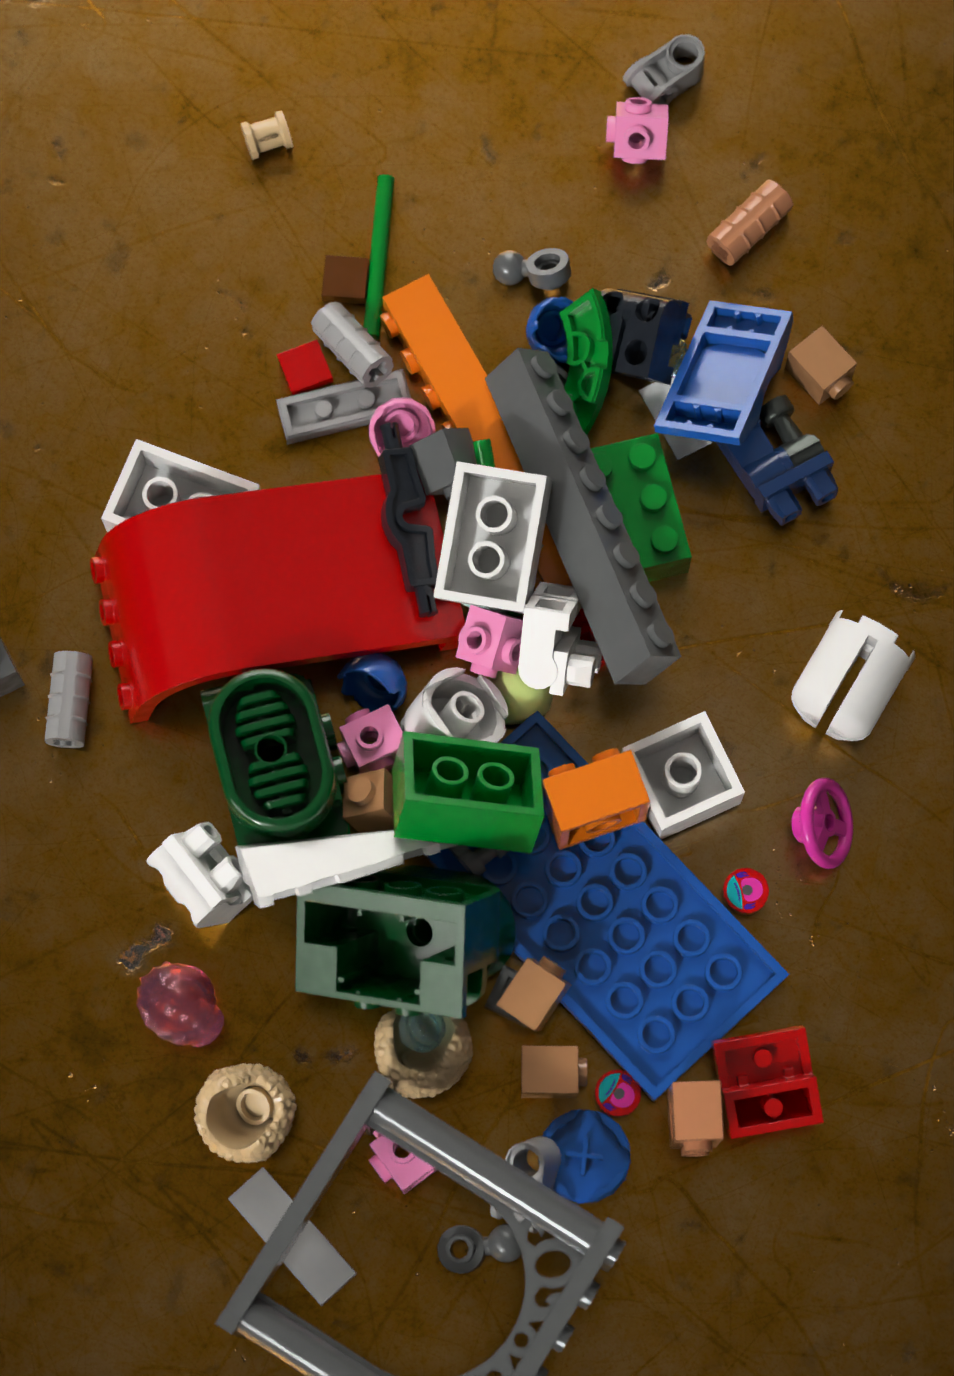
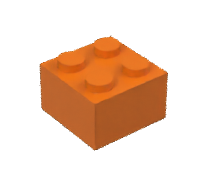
M618 748L609 749L593 756V763L578 768L575 767L574 763L564 764L548 772L549 777L542 780L544 809L559 850L646 820L650 799L632 750L619 753Z

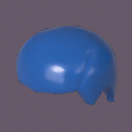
M550 297L533 307L526 325V336L531 349L549 352L554 362L560 364H567V340L559 313L573 303L572 300L566 297Z
M385 653L352 657L337 675L338 679L343 678L342 694L353 696L360 706L365 709L368 708L370 712L389 704L393 712L403 704L407 695V679L401 666L396 660Z

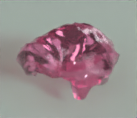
M165 961L161 966L153 967L150 973L139 978L141 986L137 988V1007L145 1026L155 1032L159 1038L170 1041L175 1045L185 1046L190 1044L193 1047H203L218 1037L224 1025V1016L216 1005L214 986L202 970L187 964H172Z

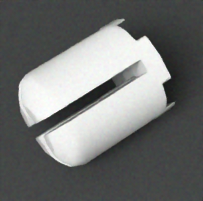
M843 610L836 612L825 635L793 687L791 700L802 719L816 728L858 656L862 657L866 662L825 733L837 740L859 741L870 735L905 672L909 670L913 663L915 651L913 650L910 657H908L901 648L894 644L899 636L895 632L863 615L858 623L840 618Z

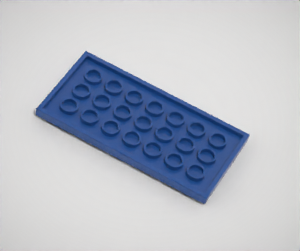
M539 711L528 717L501 742L539 748L542 780L548 778V772L558 766L574 763L575 767L578 768L588 764ZM544 809V819L532 853L509 851L501 859L496 856L485 865L486 871L480 875L500 889L512 908L516 924V939L513 952L523 963L527 958H533L539 962L543 956H546L566 970L562 978L572 985L561 1000V1003L618 1065L639 1084L653 1102L670 1088L672 1082H676L712 1048L711 1041L722 1039L789 976V973L644 822L559 850ZM467 846L472 851H475L478 848L473 846ZM448 848L440 850L439 853L425 856L435 868L468 872Z

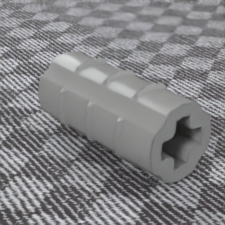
M330 302L317 311L311 322L312 330L324 342V346L328 347L337 356V360L341 361L349 369L350 374L354 375L365 387L376 386L387 378L394 366L391 356L381 347L380 342L376 341L368 333L367 328L360 325L355 319V315L350 314L339 302Z
M58 651L54 653L52 673H50L51 685L50 694L48 695V713L45 717L47 720L45 743L61 748L84 747L86 726H88L87 713L88 705L90 704L89 694L93 659L89 654L77 651Z

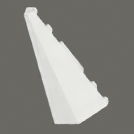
M394 830L239 845L235 846L244 883L248 884L251 888L254 904L259 908L274 905V900L292 895L303 896L312 893L314 889L354 880L404 864L405 859L423 854L430 856L439 853L442 849L457 845L394 837Z

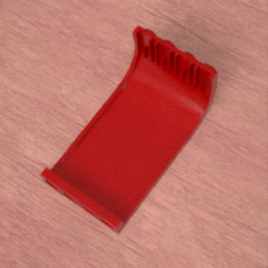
M368 475L179 501L135 515L107 532L102 538L95 556L90 559V571L94 584H100L103 599L99 600L100 618L103 626L109 625L112 641L108 642L109 660L112 668L118 667L121 683L117 685L118 702L121 710H128L130 724L148 721L155 707L162 700L178 691L203 682L239 675L251 670L279 669L438 644L440 651L457 649L459 634L465 625L461 603L435 598L438 614L431 617L426 615L425 618L419 617L415 591L407 592L405 590L397 550L386 538L382 527L381 509L386 498L382 475ZM434 495L426 496L425 506L420 511L403 514V519L408 524L427 525L432 528L435 559L438 569L444 534Z

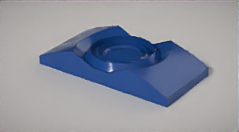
M709 300L655 421V433L740 446L758 423L769 382L781 368L793 323V312Z

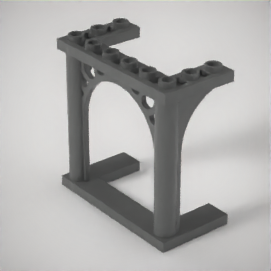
M374 1071L215 1324L232 1335L241 1338L247 1337L305 1376H394L372 1365L263 1293L364 1132L372 1136L373 1132L377 1131L488 1202L507 1222L519 1244L525 1268V1294L517 1323L505 1343L493 1356L480 1366L460 1376H487L491 1371H498L502 1376H547L550 1370L543 1367L542 1363L551 1348L561 1353L575 1329L574 1326L568 1323V1320L577 1305L584 1310L590 1305L601 1284L593 1280L600 1268L608 1273L627 1243L619 1238L624 1227L607 1217L605 1222L599 1220L394 1090L390 1079ZM516 1212L524 1217V1220L518 1222L513 1213ZM534 1227L541 1237L544 1231L554 1236V1239L544 1240L533 1246L528 1242L527 1235L529 1229ZM561 1251L569 1256L571 1266L562 1276L556 1278L542 1277L535 1269L537 1259L546 1252ZM541 1287L550 1289L565 1287L562 1293H554L546 1299V1303L550 1304L549 1306L539 1307L536 1304L535 1295ZM544 1321L538 1332L529 1325V1323ZM519 1333H524L528 1337L529 1342L524 1348H519L514 1343V1337ZM510 1354L521 1358L515 1370L512 1366Z

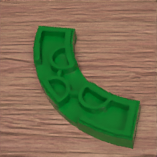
M594 288L590 289L559 313L566 333L567 364L570 365L564 389L573 402L574 412L586 435L591 430L602 408L609 386L613 360V339L607 306L601 291Z

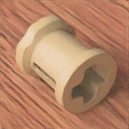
M282 110L275 112L272 118L251 125L247 121L240 123L252 160L259 158V153L283 145L287 149L293 147L292 138Z

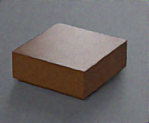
M326 255L322 301L365 304L369 258Z

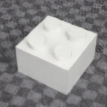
M705 711L622 748L621 753L632 750L650 799L647 818L654 833L661 840L741 804L745 791Z

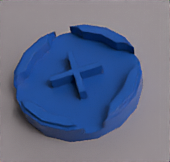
M571 1110L555 1118L543 1132L542 1136L553 1140L561 1153V1164L557 1172L553 1191L569 1201L578 1204L599 1202L614 1194L625 1181L631 1163L630 1143L622 1127L607 1114L593 1110Z

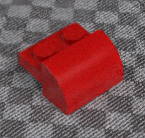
M799 1025L711 1041L718 1081L720 1080L722 1114L731 1139L824 1123L817 1079L812 1070L806 1027Z

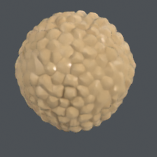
M394 1008L381 1017L378 1027L374 1032V1047L378 1069L383 1076L392 1081L394 1090L406 1098H431L444 1090H448L459 1081L472 1061V1038L467 1022L462 1019L428 1013L418 1016H402L396 1014Z
M242 1063L212 1072L196 1097L197 1105L194 1107V1113L196 1114L194 1121L203 1142L209 1145V1150L217 1153L219 1157H224L228 1161L233 1160L236 1163L265 1161L277 1151L280 1144L284 1142L285 1136H288L295 1117L294 1112L297 1109L296 1099L282 1075L273 1072L269 1067H263L260 1063L255 1065Z

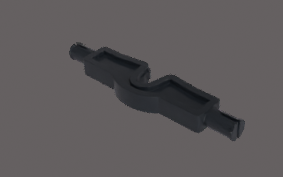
M389 422L380 426L385 450L380 454L378 461L386 495L381 509L382 527L386 538L397 550L405 590L407 592L415 591L419 617L425 618L426 615L431 617L438 614L435 598L433 597V589L436 585L438 573L433 530L427 525L408 524L403 519V514L420 511L425 506L426 496L417 473L413 450L410 447L403 448L399 424L397 422L392 424Z

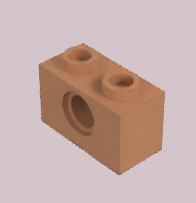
M720 1080L672 1082L667 1092L670 1149H681L682 1157L708 1156L709 1151H713V1147H717L723 1140Z

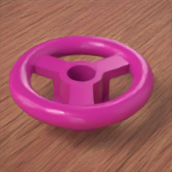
M823 777L814 780L806 789L801 807H797L793 812L792 831L796 840L804 843L805 849L813 862L825 869L836 868L846 859L853 839V815L843 788L833 779ZM827 792L835 801L839 820L836 819L834 812L830 810ZM833 835L839 836L834 852L831 855L825 854L823 850L828 838Z

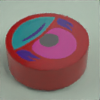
M740 868L733 871L726 878L722 888V898L727 908L741 916H749L759 912L769 896V886L765 877L751 868Z
M609 1071L602 1075L596 1084L594 1091L596 1105L600 1111L609 1117H626L638 1107L641 1100V1087L626 1071Z

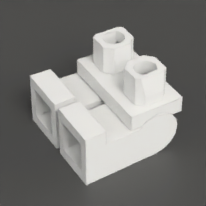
M540 581L524 607L518 665L519 676L529 687L544 689L550 686L549 694L559 696L564 695L568 685L591 688L594 674L599 672L602 653L597 642L580 640L581 628L571 626L582 607L573 586Z
M210 822L199 823L186 832L171 834L146 860L149 866L156 868L161 873L165 887L176 902L185 905L190 911L191 919L196 928L229 923L253 901L251 888L248 884L244 883L238 858L234 855L230 856L220 844L222 841L221 835Z

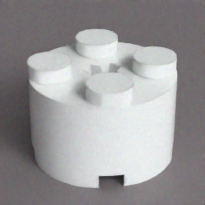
M447 668L438 672L410 704L400 722V728L402 732L409 731L498 743L506 731L505 719L508 717V706L499 689L489 679L482 675L475 678L464 674L466 669Z

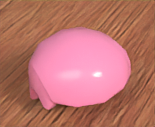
M391 398L379 406L372 415L369 425V440L379 457L382 451L385 450L380 430L381 425L397 422L399 424L402 445L405 448L435 433V423L428 409L414 399Z

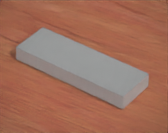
M404 369L391 371L385 380L373 387H365L359 380H354L276 399L288 445L370 425L372 415L379 406L391 398H411Z
M264 1167L228 1198L265 1242L268 1241L293 1201ZM310 1220L283 1261L321 1306L357 1275Z

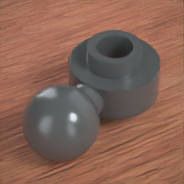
M558 248L539 250L528 259H524L516 251L508 250L500 253L493 262L494 276L505 285H515L522 281L524 277H529V281L534 287L544 290H555L566 283L572 274L568 254Z
M508 1224L495 1227L489 1236L485 1237L478 1230L470 1226H454L442 1234L437 1247L438 1257L442 1265L451 1272L461 1274L470 1273L478 1269L488 1255H492L496 1260L505 1263L512 1262L521 1256L519 1244ZM459 1240L465 1241L469 1247L467 1256L462 1259L457 1258L453 1253V1246Z

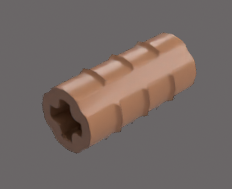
M767 180L755 192H751V196L740 206H737L736 210L726 220H722L721 224L708 236L706 240L708 247L723 263L732 266L745 253H748L753 245L760 239H763L764 235L774 225H778V222L792 209L793 201L777 182Z

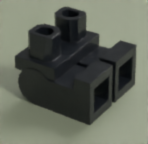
M623 289L602 290L601 294L607 306L613 339L611 373L671 385L674 368L668 366L672 345L679 346L680 340H686L692 321L691 314L687 313L689 303Z

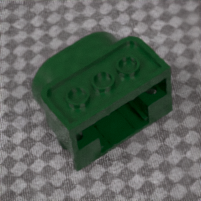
M256 669L236 676L227 684L200 690L208 723L209 737L238 846L351 834L348 822L343 819L344 804L341 794H344V783H347L341 756L331 757L330 752L338 750L329 712L320 715L311 679L275 669ZM271 746H279L285 750L283 756L275 762H266L260 758L262 752Z
M418 865L403 866L391 871L382 870L344 883L314 889L312 893L297 896L295 991L354 1001V1006L360 1009H377L386 1006L395 1008V1013L402 1016H418L428 1013L463 1019L466 1017V1006L481 999L485 993L487 978L498 972L505 965L513 951L516 939V924L512 908L500 889L482 876L469 872Z

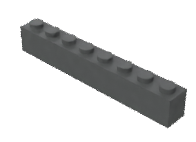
M517 348L485 377V381L524 472L548 476L553 481L546 524L614 684L646 685L682 657L675 643L674 633L665 620L657 601L656 592L650 585L640 563L639 553L633 546L626 531L622 514L612 499L606 485L605 475L599 469L589 446V439L582 430L574 412L573 402L567 395L557 373L556 363L550 357L549 352Z

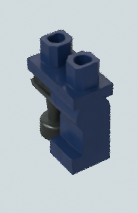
M787 395L775 397L762 406L758 423L740 446L716 442L747 491L755 499V504L760 512L769 510L770 514L782 526L796 519L802 513V507L794 495L807 490L816 506L834 499L838 492V487L831 473L834 463L828 451L824 450L816 436L810 434L803 435L790 418L794 412V407ZM761 422L767 428H776L783 445L773 449L772 444L760 426Z

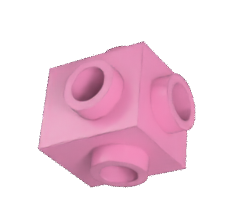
M641 97L628 98L626 102H617L616 116H607L606 142H614V157L622 158L623 161L632 164L645 163L648 159L665 160L669 120L668 104H652L651 100Z
M470 605L465 625L459 634V645L455 657L471 662L470 671L483 676L496 678L498 671L516 674L519 665L523 619L495 610Z
M389 704L373 712L366 708L348 716L345 719L346 724L339 727L343 741L336 744L347 769L356 766L359 774L385 768L388 772L391 771L403 732ZM370 741H374V742H375V743H373V744H366V743H368V742H370Z
M377 1131L373 1132L376 1140L369 1145L375 1155L369 1159V1162L384 1183L393 1178L403 1194H406L437 1171V1169L411 1153L406 1158H398L395 1152L400 1146Z

